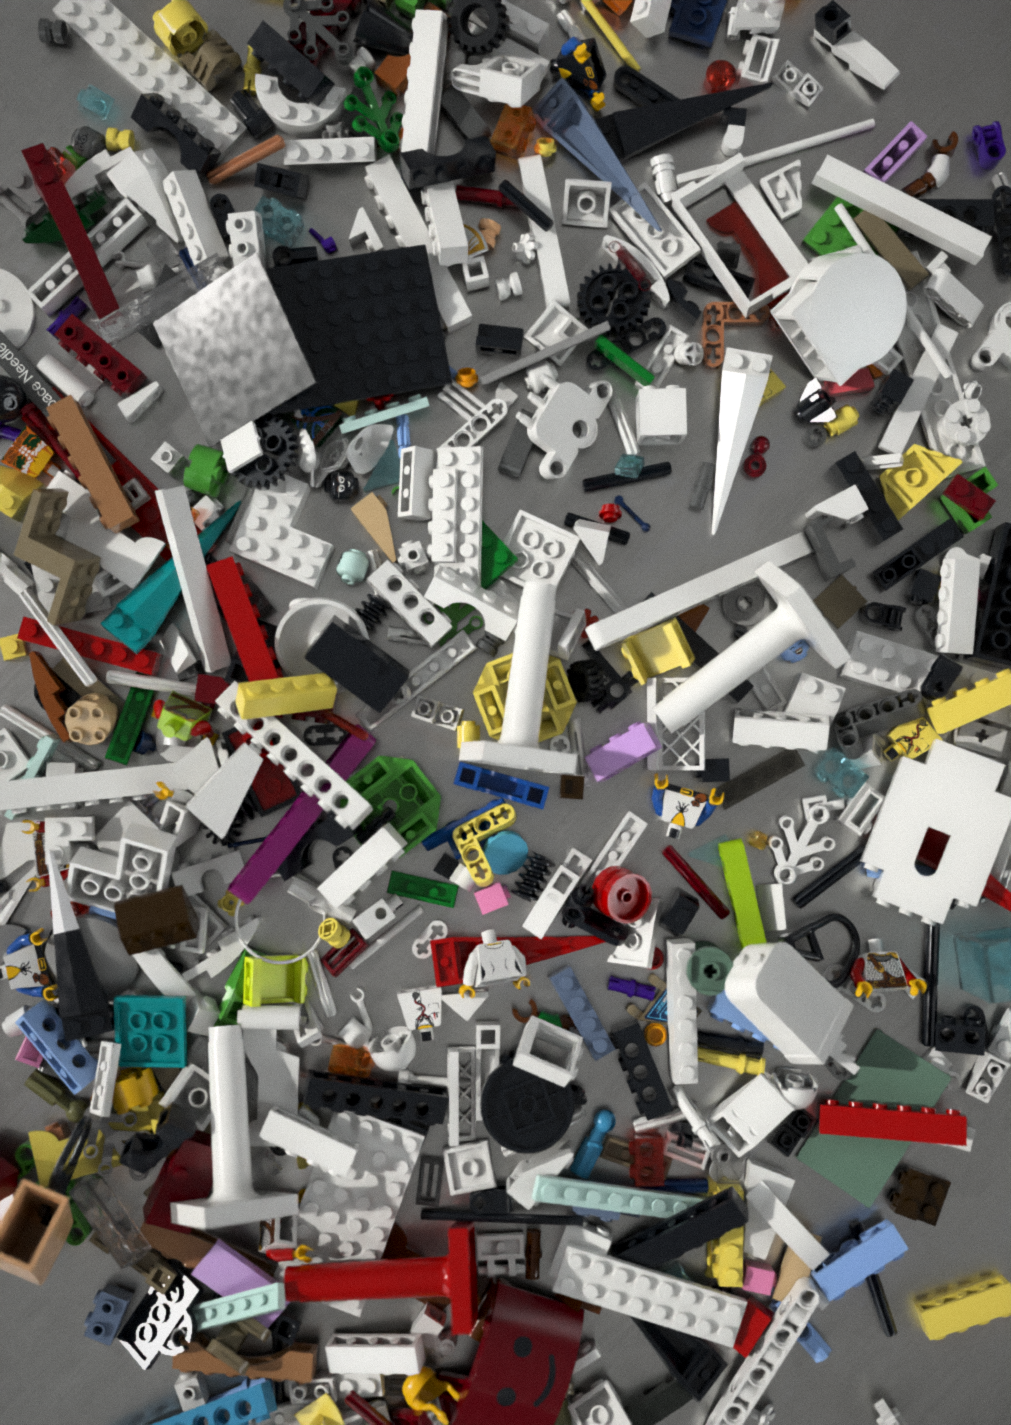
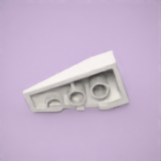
M152 148L133 152L109 170L107 176L125 198L130 197L139 205L138 209L142 213H149L156 220V225L177 243L184 242L185 240L162 184V181L169 175L165 165Z

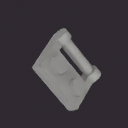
M18 166L0 186V202L19 217L20 222L26 227L33 223L47 208L35 188L33 179ZM12 191L31 209L25 212L7 195Z

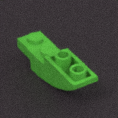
M246 949L243 950L224 986L226 993L218 1006L220 1015L213 1027L241 1025L237 1024L238 1010H242L243 1005H245L243 1004L245 956H253ZM252 950L253 952H255V953L258 954L259 956H265V955H266L265 953Z

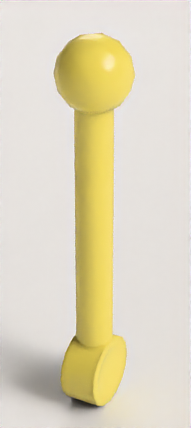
M711 1240L707 1242V1269L705 1270L707 1278H712Z

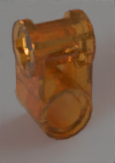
M336 1044L331 1050L328 1071L367 1078L375 1062L368 1051L351 1048L344 1044Z

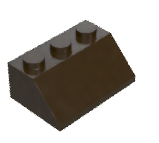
M183 885L114 903L119 937L129 956L197 938L199 918Z

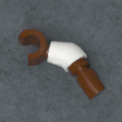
M952 131L949 135L947 147L940 146L936 139L932 140L930 152L933 158L929 168L921 176V179L917 178L902 188V192L912 197L914 195L921 197L927 190L937 189L949 177L950 158L953 156L958 144V135L955 131Z

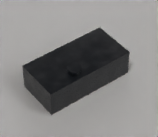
M336 615L331 618L307 649L304 656L307 661L378 713L383 711L409 678V669Z

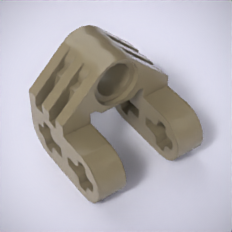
M213 28L204 35L207 42L200 47L196 57L189 51H186L179 57L183 67L208 92L217 86L214 79L215 76L219 75L227 67L234 71L242 64L239 54Z
M254 1318L228 1323L223 1326L216 1339H212L206 1350L244 1376L251 1365L236 1355V1353L244 1344L248 1334H252L265 1343L272 1332Z

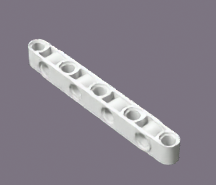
M799 1278L789 1294L783 1299L761 1337L713 1409L705 1425H743L807 1325L810 1316L820 1301L816 1284L811 1278ZM805 1291H812L808 1295L803 1294ZM780 1330H787L784 1333H778Z

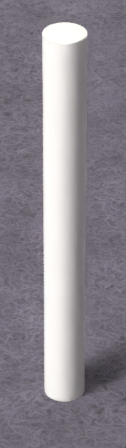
M420 904L374 940L349 966L352 969L356 968L425 912Z

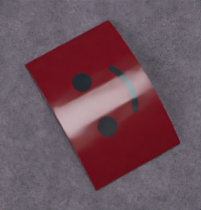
M497 1282L482 1327L484 1333L470 1375L465 1378L450 1425H554L573 1374L585 1310L580 1308L578 1313L563 1302Z

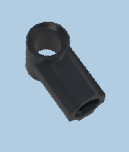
M245 89L238 90L233 94L230 102L255 139L273 126V122L262 107H258Z
M283 245L277 246L272 252L274 265L277 262L282 266L318 261L317 247L289 248ZM281 257L289 258L285 263L278 261Z

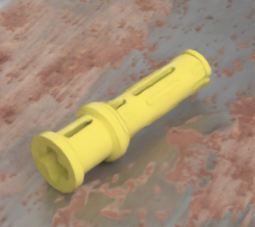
M697 1046L698 1062L736 1070L738 1074L748 1073L757 1076L761 1073L764 1074L766 1058L764 1057L757 1059L748 1057L744 1053L735 1055Z

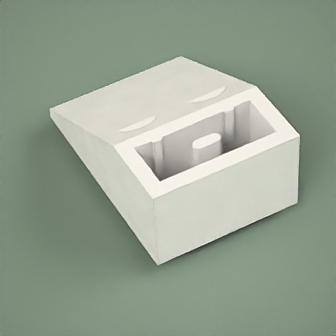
M761 1073L713 1109L708 1121L711 1129L738 1157H741L765 1138L795 1107Z
M564 1142L522 1160L507 1178V1193L527 1210H530L533 1205L535 1207L538 1206L540 1202L532 1199L536 1175L559 1177L560 1171L563 1168L566 1170L574 1160L572 1142Z

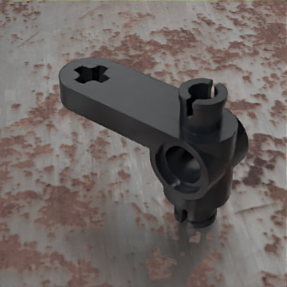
M587 640L581 645L582 649L590 659L598 661L597 664L603 666L600 670H605L606 674L604 675L610 681L606 684V690H603L605 694L600 699L591 702L594 708L600 704L596 711L601 714L607 707L612 710L632 693L630 688L639 681L635 678L629 680L633 676L631 671H628L621 678L599 650L595 651L591 641ZM612 685H619L622 688V695L620 697L611 695L610 688Z
M584 884L579 889L573 890L562 910V923L564 926L569 922L568 928L577 926L611 945H623L629 935L627 928L623 924L591 908L593 904V889L589 887L588 890H585L588 885Z

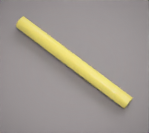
M580 0L625 63L639 72L641 67L593 1Z

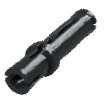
M697 1030V1045L729 1050L737 1055L744 1053L762 1057L764 1051L763 1042L744 1039L743 1036L731 1037Z

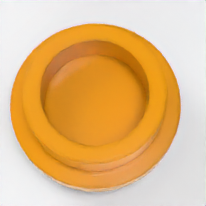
M461 368L455 377L456 383L465 388L472 387L478 382V375L473 368Z
M651 1023L646 1026L644 1037L649 1045L660 1046L666 1041L667 1031L663 1025Z

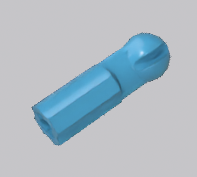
M607 1109L600 1110L595 1114L593 1119L594 1127L590 1135L585 1136L570 1166V1170L582 1178L588 1179L603 1149L602 1141L606 1133L612 1131L615 1127V1115Z

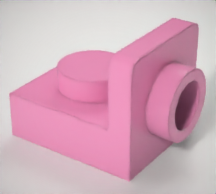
M25 1037L15 1059L39 1068L44 1057L30 1040Z

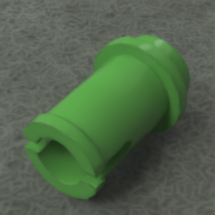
M73 145L66 147L70 152L69 154L63 150V157L75 166L76 171L88 161L85 157L74 152Z

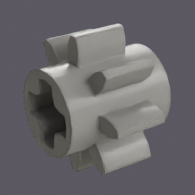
M342 121L326 123V129H322L323 139L350 138L349 127H343Z

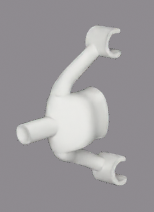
M113 252L112 258L114 260L121 259L115 262L116 268L123 269L126 266L137 268L135 271L142 292L153 290L162 268L158 262L131 261L125 258L123 252ZM178 267L171 268L178 276H181ZM151 295L141 304L132 303L130 305L132 312L139 311L133 314L134 320H141Z
M357 987L362 996L355 997L351 993V999L357 1002L364 1025L353 1016L337 1033L344 1041L324 1036L321 1032L322 1037L320 1040L310 1043L312 1046H318L323 1042L348 1052H354L363 1047L370 1054L368 1046L373 1026L363 1001L365 991L362 987Z

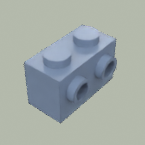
M107 1283L103 1290L99 1289L93 1300V1304H96L93 1312H89L84 1322V1326H87L84 1336L110 1346L118 1334L134 1293Z

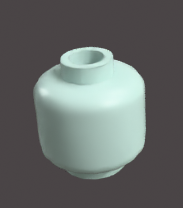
M349 549V551L341 554L336 572L341 577L342 582L354 585L355 582H362L369 566L366 554L357 549Z

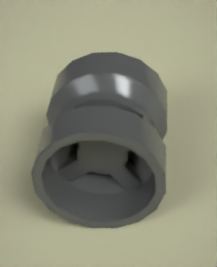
M40 18L38 22L40 41L42 43L55 41L57 44H66L68 33L65 20L56 19L55 21H50L47 18Z
M485 630L484 637L479 639L475 645L490 656L495 657L498 647L503 645L505 641Z

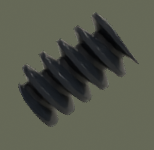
M368 593L367 597L370 602L361 601L364 609L356 608L355 611L363 620L366 629L375 632L376 629L373 623H382L379 615L387 617L388 615L384 609H393L376 595Z
M534 851L532 852L535 854V857L527 856L526 858L531 865L522 866L527 873H519L523 881H515L514 883L519 890L510 891L529 902L531 900L538 901L539 897L535 892H543V888L539 883L547 884V880L543 875L551 876V871L547 867H555L556 865L549 858Z

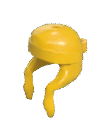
M422 1366L419 1374L406 1378L402 1387L405 1400L413 1410H425V1412L430 1410L437 1416L440 1422L448 1425L449 1422L446 1414L437 1406L428 1402L436 1399L446 1390L458 1402L460 1393L454 1389L450 1382L436 1378L437 1373L433 1369Z

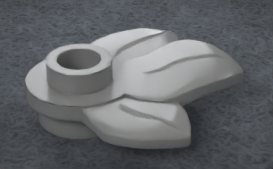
M721 1142L715 1150L710 1151L712 1160L709 1168L710 1177L715 1182L720 1181L724 1176L732 1181L741 1179L744 1173V1167L741 1162L750 1156V1152L748 1151L741 1157H738L726 1143Z

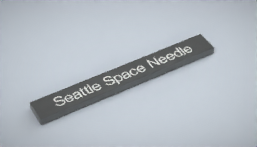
M0 330L1 367L12 379L22 386L25 394L46 417L50 416L46 407L61 400L60 396ZM100 443L110 464L113 465L116 462L115 458Z

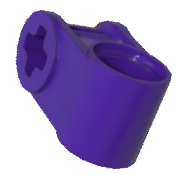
M994 121L991 125L982 127L975 125L972 129V140L976 148L979 164L985 170L995 169L1006 153L1001 125L999 121Z

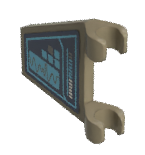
M651 973L648 981L659 989L653 1001L649 1003L644 1011L640 1010L632 1002L628 1003L625 1009L637 1020L668 1025L667 983L656 974ZM696 1006L698 1017L702 1010Z

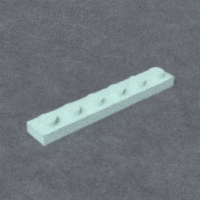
M274 1283L194 1305L191 1310L196 1317L197 1331L285 1309L284 1283Z

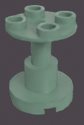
M697 941L695 942V952H693L686 964V976L691 986L699 993L709 996L718 995L725 990L727 976L734 965L729 956L714 943Z

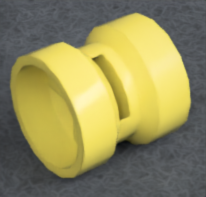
M108 127L106 132V147L108 151L116 152L131 147L134 151L135 136L133 130L124 129L119 131L117 128Z
M327 918L319 926L318 935L320 938L327 941L334 948H342L348 943L350 931L336 919Z

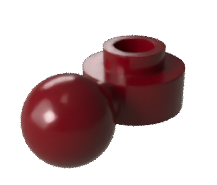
M765 436L754 438L752 441L754 454L748 456L743 462V471L748 477L757 478L766 470L767 464L762 455L769 450L770 442ZM754 461L759 464L757 470L751 468V463Z

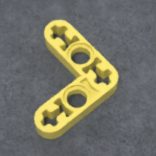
M501 804L459 825L453 831V839L473 881L480 887L490 885L494 879V874L479 842L515 823L517 815L514 808L509 804ZM506 811L508 813V819H504L503 812ZM494 816H495V818H496V820H497V822H498L497 825L495 824L494 820L492 819V817H494ZM483 821L491 822L490 828L486 831L479 830V825ZM472 827H474L475 831L477 832V835H474L471 829ZM465 832L467 839L463 841L461 834ZM477 850L479 857L474 861L468 860L469 852ZM481 866L484 873H486V878L481 879L479 877L480 874L476 867Z

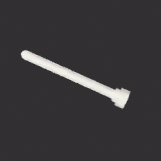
M409 1069L399 1071L398 1082L447 1087V1077L415 1075L413 1072H409ZM459 1078L460 1088H468L471 1085L470 1079Z

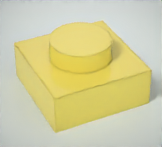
M18 634L0 638V647L4 661L29 656L26 641L17 639Z

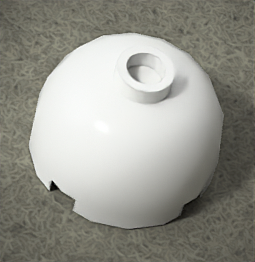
M397 1026L385 1030L384 1032L387 1035L382 1036L380 1039L378 1035L374 1037L368 1046L375 1064L386 1071L404 1070L412 1061L416 1052V1042L411 1030L408 1031V1028L405 1026Z
M778 1067L776 1072H772L770 1082L795 1107L793 1111L808 1107L817 1094L818 1079L811 1073H808V1076L801 1074L802 1069Z

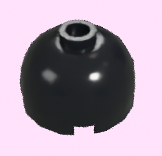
M0 375V422L15 421L22 415L20 411L26 406L27 397L18 382L8 376Z

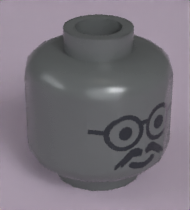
M88 126L77 128L72 134L71 144L73 145L74 152L85 157L87 160L103 150H107L104 135Z

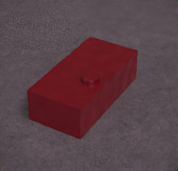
M196 1130L191 1138H187L179 1148H175L166 1157L143 1206L145 1224L187 1235L190 1234L192 1226L171 1223V1203L207 1198L213 1185L211 1134Z

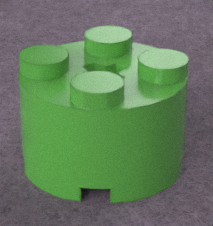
M197 444L192 449L188 458L192 460L190 468L185 467L184 486L217 498L221 485L227 484L230 472L226 471V461L222 457L223 451Z

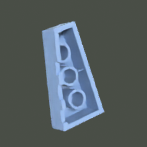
M886 1219L860 1233L858 1241L852 1239L842 1243L840 1251L830 1253L813 1271L811 1270V1278L829 1302L831 1300H839L845 1295L846 1290L852 1286H860L865 1282L866 1277L871 1274H878L885 1268L884 1265L890 1261H897L904 1256V1252L908 1250V1247L893 1223Z

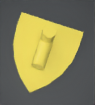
M327 1392L294 1414L301 1425H345L339 1409Z

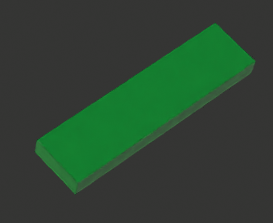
M136 671V674L149 676ZM130 688L105 759L128 765L155 690Z

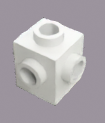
M407 541L401 545L402 548L398 549L400 556L397 557L401 569L406 568L408 574H419L424 572L427 566H430L427 560L429 559L427 546H421L420 541ZM416 552L417 558L410 559L409 554Z

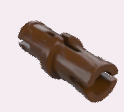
M529 1228L526 1230L527 1244L526 1250H524L526 1258L525 1278L528 1280H538L540 1278V1258H542V1251L540 1250L541 1230Z

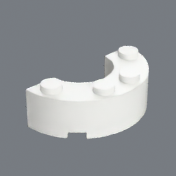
M255 74V88L261 107L272 120L273 126L287 135L300 138L315 137L322 134V129H326V123L340 121L343 117L345 109L343 101L347 97L346 88L333 86L319 106L312 101L309 104L295 103L282 95V88L278 77Z

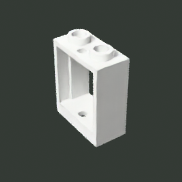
M531 1016L524 1027L512 1065L565 1087L569 1080H574L579 1067L575 1065L581 1059L584 1048L581 1047L583 1037ZM534 1037L569 1052L564 1069L529 1054Z

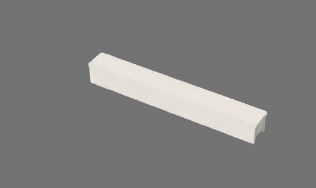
M830 155L826 156L819 172L817 171L811 183L973 265H976L983 258V253L992 237Z
M179 486L166 490H156V498L204 672L212 673L214 670L230 666L231 658L185 487Z

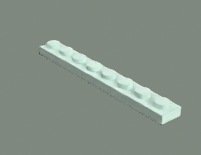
M540 1174L536 1175L532 1199L538 1202L669 1218L709 1198Z

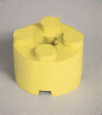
M172 0L171 3L167 4L162 10L156 11L153 15L155 33L174 56H178L177 54L181 53L183 55L186 51L192 54L202 46L204 42L202 37L204 33H208V26L187 0Z

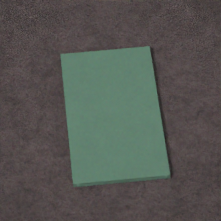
M877 1029L855 1063L860 1069L855 1075L852 1074L850 1078L844 1080L833 1099L839 1100V1104L849 1105V1101H861L863 1106L873 1107V1103H885L887 1108L897 1109V1105L912 1106V1110L921 1111V1107L935 1106L952 1077L884 1034L882 1030ZM818 1121L796 1158L864 1204L865 1207L870 1208L908 1149L911 1141L819 1134Z

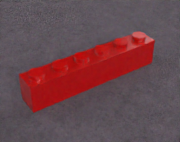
M233 556L206 565L249 682L284 678L281 669H275L273 661L277 658L272 646L267 648L265 639L269 637L264 625L259 626L257 618L261 617L256 604L251 605L249 597L253 595L249 584H243L241 576L245 575L241 563H235Z
M23 616L17 639L58 650L37 620ZM59 626L80 656L158 677L163 659L162 654L145 649L135 654L123 643Z
M825 1099V1103L820 1102L819 1134L967 1146V1116L961 1114V1110L946 1109V1113L936 1112L934 1107H921V1111L912 1110V1106L897 1105V1109L887 1108L885 1103H873V1107L863 1106L861 1101H849V1105L839 1104V1100Z

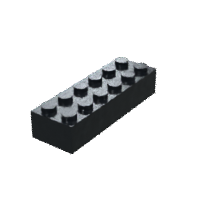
M1005 522L997 526L989 555L992 558L984 576L976 610L973 654H966L965 659L1011 670V523Z

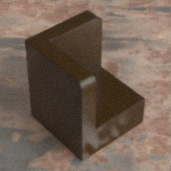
M560 775L559 798L583 800L585 776Z

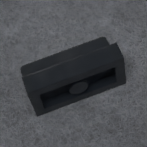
M479 324L475 344L476 351L521 357L524 330L515 327Z

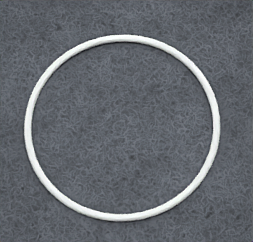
M279 873L273 874L270 878L281 877V875ZM238 900L234 915L235 930L241 944L254 957L261 958L262 961L271 964H289L308 956L320 943L321 938L319 936L315 944L306 953L291 960L275 961L259 956L247 946L240 934L238 911L242 901ZM323 915V921H324L325 919H327V916H326V915Z

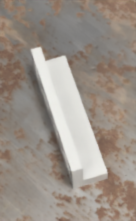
M475 1046L447 1047V1095L449 1097L447 1104V1140L449 1146H459V1141L476 1140ZM470 1052V1061L462 1067L459 1064V1053ZM463 1073L471 1081V1085L464 1091L459 1087V1078ZM463 1097L470 1101V1107L464 1114L459 1110V1101ZM463 1120L470 1125V1134H459V1124Z

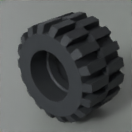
M453 0V3L456 5L454 8H449L448 12L452 13V15L447 17V23L451 24L448 30L454 36L452 38L453 41L458 43L462 49L476 54L491 53L493 48L498 49L501 46L499 42L506 39V36H504L505 31L509 32V26L506 25V21L510 20L509 15L505 13L507 11L506 6L501 3V0ZM483 7L489 15L488 28L482 35L473 36L468 27L469 17L475 9Z

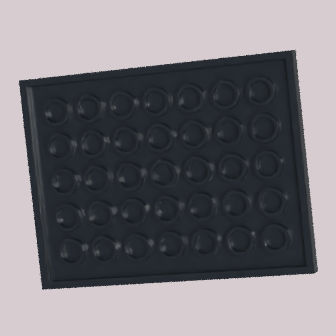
M426 244L265 269L317 382L270 411V415L452 384Z

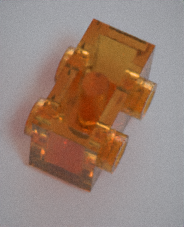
M505 103L490 140L497 154L518 160L521 153L525 152L528 144V135L534 131L536 126V118L534 117L532 107L522 105L521 107L513 108Z

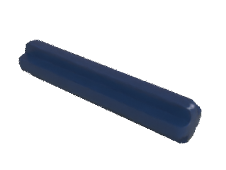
M707 1179L640 1180L639 1188L673 1193H707L709 1184Z

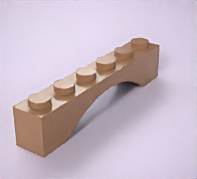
M197 1333L196 1339L193 1342H188L185 1339V1335H179L180 1343L187 1345L189 1350L179 1355H173L172 1369H180L184 1373L201 1371L206 1375L221 1373L228 1377L241 1375L206 1350L211 1340L204 1333ZM294 1342L292 1346L290 1345L286 1349L270 1355H236L251 1365L244 1375L250 1379L271 1378L275 1382L291 1380L297 1384H306L312 1382L316 1374L318 1344Z

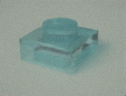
M622 454L615 466V475L637 478L645 464L644 457Z

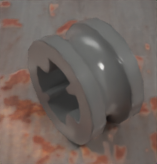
M818 425L807 429L804 434L806 444L811 447L822 445L827 438L826 430ZM814 430L816 431V434L820 433L821 437L818 438V442H815V439L811 440L810 436L814 433Z

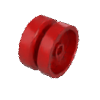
M610 866L601 871L595 878L592 886L594 891L592 895L593 904L601 913L617 922L628 924L641 919L648 911L651 904L652 891L649 882L643 876L621 866Z

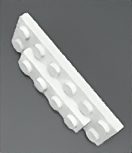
M483 447L437 448L436 469H433V475L429 476V487L433 489V498H430L428 502L429 511L433 513L432 521L428 523V532L432 535V544L428 545L427 553L428 557L432 558V562L435 563L434 576L441 565L452 569L459 576L472 580L476 585L481 586Z

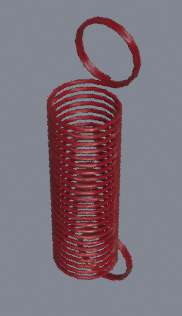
M625 246L623 247L626 249V254L622 251L623 249H619L618 252H612L617 253L619 259L624 263L623 265L628 266L629 272L635 274L634 278L637 282L647 275L637 262H635L638 265L636 270L633 266L634 262H628L629 256L627 254L631 255V253ZM639 268L643 271L642 273L644 274L641 278L639 277Z

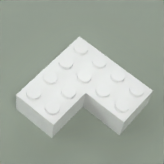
M284 474L285 481L278 479L277 487L270 483L269 490L264 487L261 490L255 489L229 551L238 557L318 590L335 547L326 541L295 529L312 489L307 483Z
M132 822L121 838L119 857L81 846L69 865L66 888L69 900L115 912V902L167 889L169 887L177 835Z

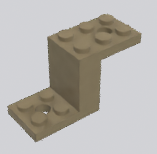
M62 488L34 489L14 556L60 578L46 622L55 626L81 621L86 612L85 606L88 597L93 591L94 578L100 569L101 557L55 535L60 527L61 515L67 505L69 492Z

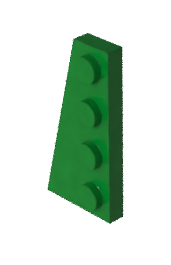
M482 520L481 586L486 590L518 561V558Z

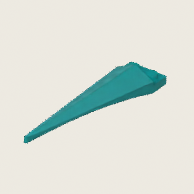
M241 500L237 501L198 535L203 558L238 511ZM173 557L117 603L116 608L100 623L104 629L135 654H138L154 637L182 592Z

